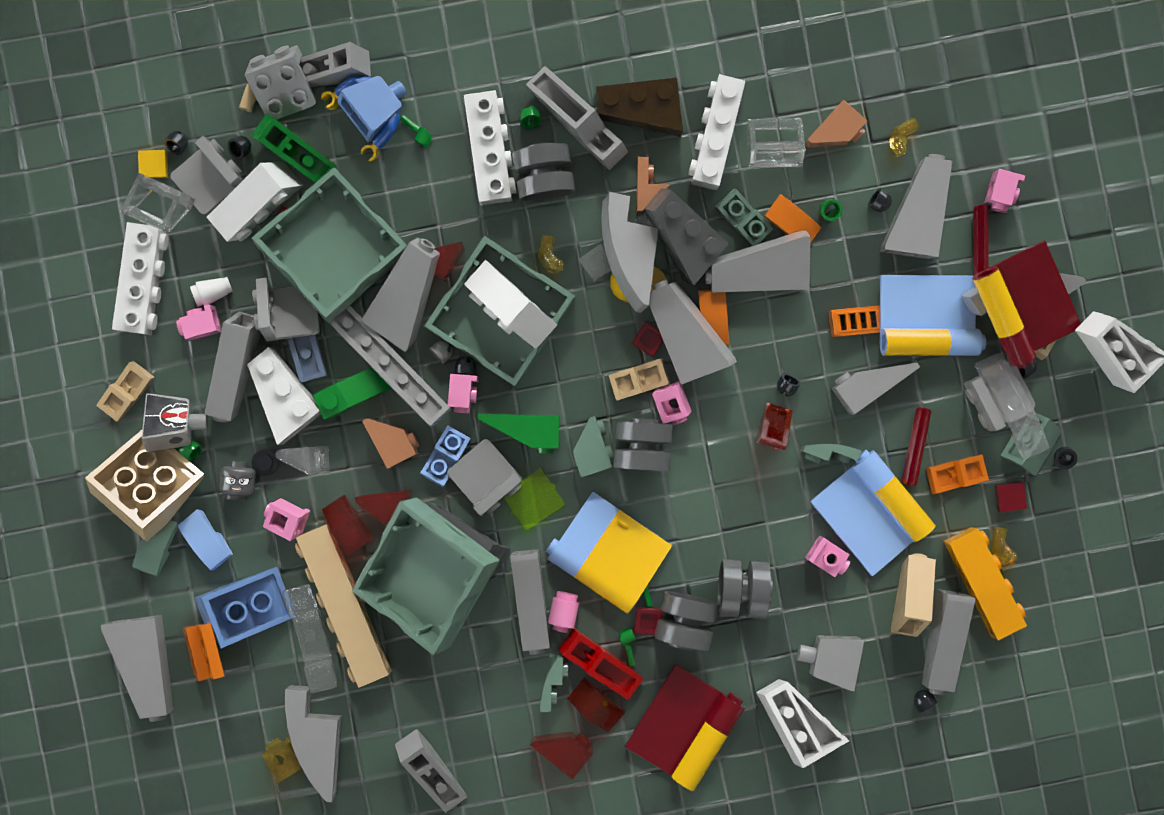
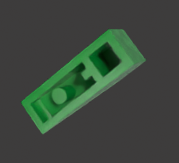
M267 114L251 134V137L314 183L320 180L332 168H337L329 159Z
M371 367L312 396L324 420H330L392 388Z
M478 414L480 421L531 448H537V453L553 454V448H559L560 416Z

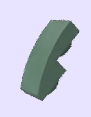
M733 189L715 206L717 211L751 246L757 245L773 230L758 210L753 209L737 189Z
M810 444L800 448V452L806 453L805 459L820 464L821 460L829 461L832 452L835 453L833 458L848 464L850 459L858 461L861 450L836 444Z
M170 520L148 542L141 538L132 567L158 577L170 555L168 548L178 530V523Z
M562 654L556 656L547 673L542 691L540 712H551V704L557 705V688H552V685H562L563 678H568V661H563Z

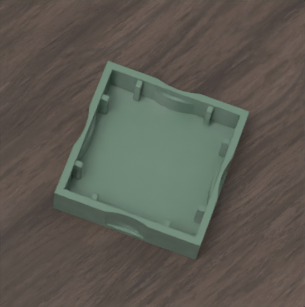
M332 168L311 186L295 205L281 212L252 237L256 247L328 324L392 269L407 247L406 243L391 227L367 207L360 194L335 168Z
M484 236L464 265L458 281L444 295L425 324V327L517 387L552 332L536 349L514 331L509 335L497 324L500 321L499 318L494 320L483 310L486 306L484 303L480 306L469 297L472 291L464 283L486 260L557 325L574 301L575 295L545 275L535 272L523 264L516 256Z
M416 497L400 501L383 532L376 552L366 563L352 591L379 613L394 620L407 635L431 654L435 655L451 647L500 560Z

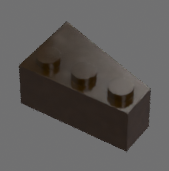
M677 77L596 86L598 115L602 121L645 128L654 132H664L677 137L682 136L683 126Z

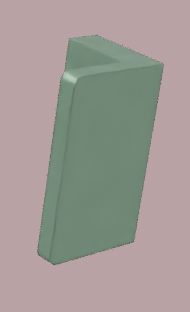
M1030 410L1025 413L1001 456L1036 476L1062 430L1051 419Z

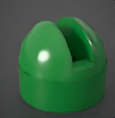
M530 105L528 108L524 107L520 111V124L523 128L534 129L540 126L542 122L541 114L536 107Z
M827 199L820 205L819 213L823 219L835 221L842 214V205L837 200ZM833 204L835 208L825 214L824 210Z
M193 439L190 445L178 447V452L189 462L194 461L202 450V445Z

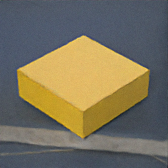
M166 150L138 151L139 178H168V156Z

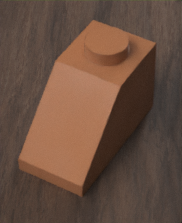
M843 99L804 145L807 148L846 146L850 140L856 143L866 132L862 127L866 124L867 120Z
M367 418L362 421L387 469L419 454L416 448L420 447L413 432L409 434L406 429Z

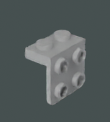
M288 45L282 46L275 50L274 54L267 57L264 55L254 57L249 61L250 63L245 72V77L264 114L276 120L312 107L316 103L314 93L299 65L302 53L298 45L291 48Z
M202 136L195 142L200 149L171 173V179L198 211L206 215L217 207L243 179L239 175L242 171L232 159L227 161L222 156L224 150L215 139L209 141Z
M267 278L256 279V289L253 290L252 295L258 314H254V324L256 330H260L266 341L316 335L319 333L318 312L294 287L273 289Z
M1009 361L964 383L967 389L966 395L970 402L975 404L979 412V421L988 431H998L1006 427V422L1035 407V402L1017 366H1011Z
M483 439L448 470L449 477L474 504L473 508L480 516L484 512L488 515L500 506L498 501L504 495L510 497L521 488L519 485L522 481L521 476L489 439Z

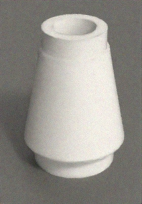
M227 277L198 281L196 285L190 286L197 307L212 304L228 295V293L233 292Z

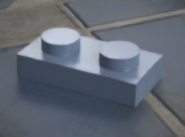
M316 335L288 338L300 383L328 376Z

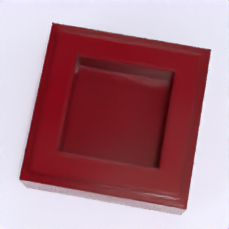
M645 321L631 344L654 358L664 340L660 330Z
M1024 482L995 485L998 512L1027 509Z
M636 606L634 634L655 636L658 619H662L663 616L661 608Z

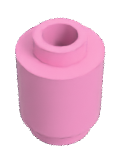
M557 591L556 597H553L548 619V623L553 625V630L568 632L569 628L575 627L579 602H577L578 595Z

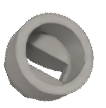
M438 341L429 348L430 352L441 364H444L452 356L453 349L447 341Z

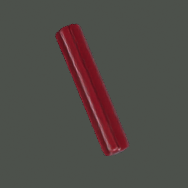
M975 205L973 208L974 276L989 268V213L987 205Z
M918 407L915 412L901 479L904 485H917L932 413L928 408Z

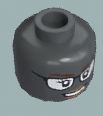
M231 461L230 466L222 467L220 470V493L225 494V499L247 500V496H251L255 490V470L247 468V462Z

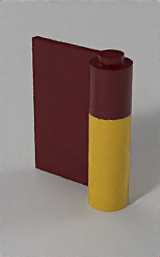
M1045 240L977 273L972 278L1011 366L1025 368L1031 365L1036 357V350L1074 332L1081 324Z
M675 664L624 746L670 774L683 787L694 791L745 710V707L741 705L743 700L732 692H729L727 696Z

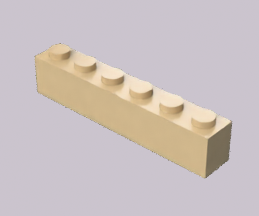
M326 524L296 537V551L300 558H305L308 566L305 568L307 577L311 583L315 582L318 593H316L317 601L320 607H325L329 617L326 618L327 625L332 633L335 632L338 637L337 648L341 657H346L350 667L347 668V672L353 683L356 682L359 688L388 676L392 672L362 598L352 591L355 581L331 524Z

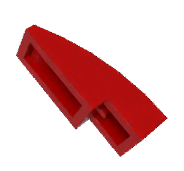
M572 628L558 648L564 657L583 668L589 675L627 700L630 699L644 679L643 676L576 628Z

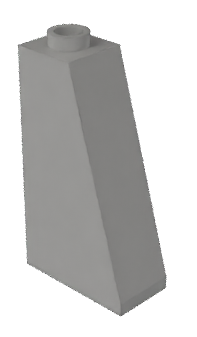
M929 154L928 157L919 162L880 247L881 253L929 260L939 257L952 161L944 160L945 156Z
M799 231L720 256L705 272V284H710L712 292L809 290L810 235L807 231Z
M416 238L409 242L361 320L404 352L411 348L417 340L440 255L434 249L435 246L423 238Z
M667 280L652 285L653 291L650 292L649 305L681 385L729 367L737 362L734 355L677 281L668 284Z
M239 311L223 322L204 413L205 415L212 416V419L215 421L228 422L233 420L239 413L250 374L247 364L254 359L261 335L260 330L255 328L254 315Z
M539 549L512 552L510 559L523 651H529L530 655L545 653L546 648H550L540 552Z
M935 589L932 622L930 623L922 685L928 688L932 694L946 695V691L955 692L975 604V598L962 592Z
M162 615L110 621L102 624L101 631L139 718H149L150 722L166 719V715L174 711Z

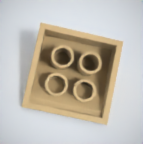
M141 430L85 477L90 493L142 539L148 542L168 524L204 478V474L174 448L146 452L141 439Z

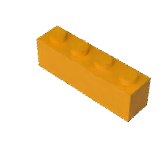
M971 527L943 541L970 596L975 598V606L990 636L1000 640L1026 627L1027 625L1024 621L1026 613L1020 603H1015L1011 595L1014 593V589L1008 579H1003L999 571L1002 569V565L995 554L991 555L987 547L990 545V541L985 532Z

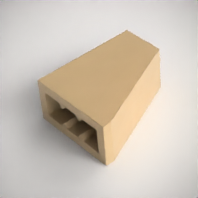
M924 554L908 555L902 563L891 633L918 637L932 622L936 559L927 558Z

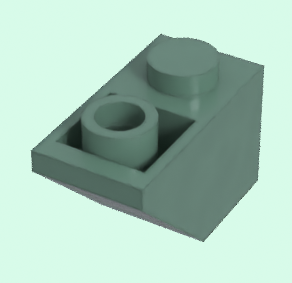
M595 416L589 418L573 450L581 478L612 468L611 461H614L611 446H605L602 436L607 435L602 419L597 421Z

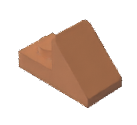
M638 157L636 215H642L645 212L644 208L661 188L669 189L670 186L669 184H648V181H653L654 165H649V157Z

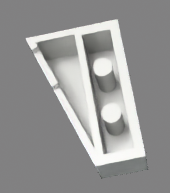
M284 161L260 163L207 218L227 242L243 241L252 233V229L257 224L263 222L276 208L304 185Z
M486 260L464 283L472 291L469 297L480 306L484 303L486 306L483 310L494 320L499 318L500 321L497 324L509 335L514 331L535 349L557 326L535 303H532L523 292Z
M1093 311L1075 330L1114 386L1135 393L1164 363L1163 350L1155 346L1151 341L1138 335L1136 331L1114 317Z
M268 347L247 364L277 445H284L321 415L312 394L303 383H300L299 378L275 349Z
M778 679L756 692L795 765L804 768L849 741L787 681Z

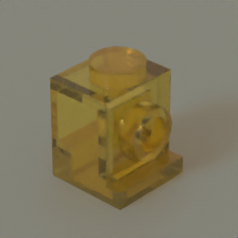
M277 737L265 745L267 750L261 756L275 777L276 784L302 768L289 737L282 741ZM281 755L284 758V763L280 764L276 756Z

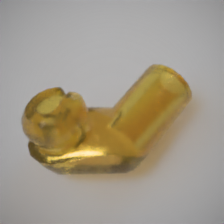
M914 117L898 125L891 132L889 145L890 149L897 156L904 155L907 152L908 135L920 128Z
M542 235L538 260L546 271L560 273L564 268V263L552 252L555 237Z
M994 526L990 547L991 552L997 556L1000 563L1004 565L1015 564L1018 555L1005 543L1008 529Z

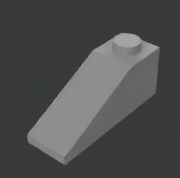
M351 42L301 57L299 63L310 87L338 85L350 76L371 77L369 51Z
M918 363L856 372L851 375L846 372L835 380L837 385L832 388V391L850 415H855L920 368Z
M418 729L395 744L400 763L445 813L467 798L466 793L445 763Z

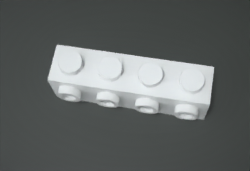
M719 74L716 82L711 81L708 97L712 98L710 108L705 107L701 123L706 125L704 133H698L695 149L699 150L697 160L692 159L688 175L693 176L691 185L715 191L719 188L745 80Z
M496 90L464 95L479 203L482 206L512 201V194L516 193L514 177L509 178L508 167H513L511 152L505 151L504 141L509 140L507 125H501L500 114H505L503 98H497Z
M127 222L112 330L152 335V330L156 329L158 318L157 314H155L156 303H159L161 299V288L158 287L159 279L164 275L165 262L162 261L163 251L167 249L169 242L166 230L159 226Z

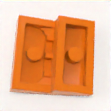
M211 623L182 628L195 680L202 681L209 678L214 680L224 677Z

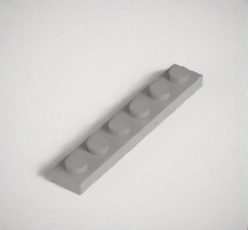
M348 306L329 324L432 428L451 410L450 407L372 328L361 321L362 317L351 306Z

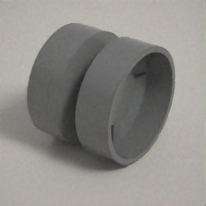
M539 143L512 153L515 172L531 174L517 181L520 201L554 199L570 195L576 191L573 173L557 171L571 164L568 144Z
M631 418V422L616 421L615 439L628 442L630 446L629 448L614 450L613 467L670 471L671 453L657 450V444L672 443L673 425L658 424V420Z
M722 559L718 577L717 603L720 604L718 615L722 617H738L741 603H745L747 618L766 619L773 593V581L769 562L750 561L746 575H743L740 560Z
M665 591L661 610L673 615L674 619H658L655 638L679 649L709 651L714 632L700 626L701 622H717L720 604L693 595Z

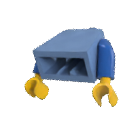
M350 76L334 88L335 92H323L321 99L326 101L332 97V102L326 108L334 110L340 105L366 141L372 140V145L362 147L361 154L364 155L371 148L374 154L369 161H375L379 156L378 149H382L396 132L400 122L399 112L402 108V104L398 99L406 95V89L399 81L388 86L380 76L373 78L369 76Z

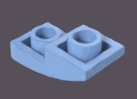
M447 425L420 475L444 488L449 479V468L460 460L471 438Z
M197 509L178 525L188 544L210 570L214 571L233 555L222 534L214 531L203 511Z

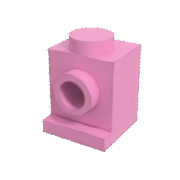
M1003 169L993 172L984 204L990 205L993 211L1007 213L1008 207L1012 206V203L1015 204L1018 199L1020 188H1017V185L1024 181L1025 175Z
M207 304L204 305L205 311L202 308L187 311V316L177 320V328L180 335L184 336L187 340H195L220 333L222 328L215 306Z
M450 374L448 406L454 407V412L470 414L471 403H476L477 387H473V382H479L478 376Z
M680 381L659 387L652 394L663 424L671 422L672 425L680 424L686 421L687 416L692 412L683 384L681 385ZM671 399H676L679 406H672Z
M280 498L275 502L269 503L264 512L266 519L263 527L292 541L303 533L310 510L307 508L303 510Z
M822 536L817 538L805 557L834 577L838 573L840 575L844 574L850 564V561L847 560L850 554ZM834 554L836 559L833 563L829 564L827 556Z

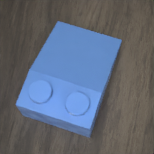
M277 567L195 597L203 622L211 623L217 648L226 647L296 617Z

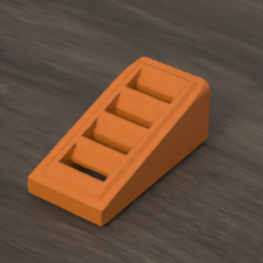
M880 305L828 311L831 338L880 333ZM870 312H875L877 327L872 328ZM860 313H865L866 328L863 329L861 327ZM850 314L855 315L856 329H851ZM840 315L845 317L846 330L841 331Z

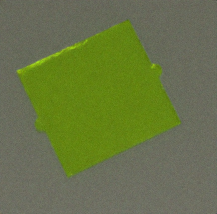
M541 468L519 483L521 488L512 496H503L512 508V515L518 517L526 531L565 505L555 490L556 485L554 483L551 484Z

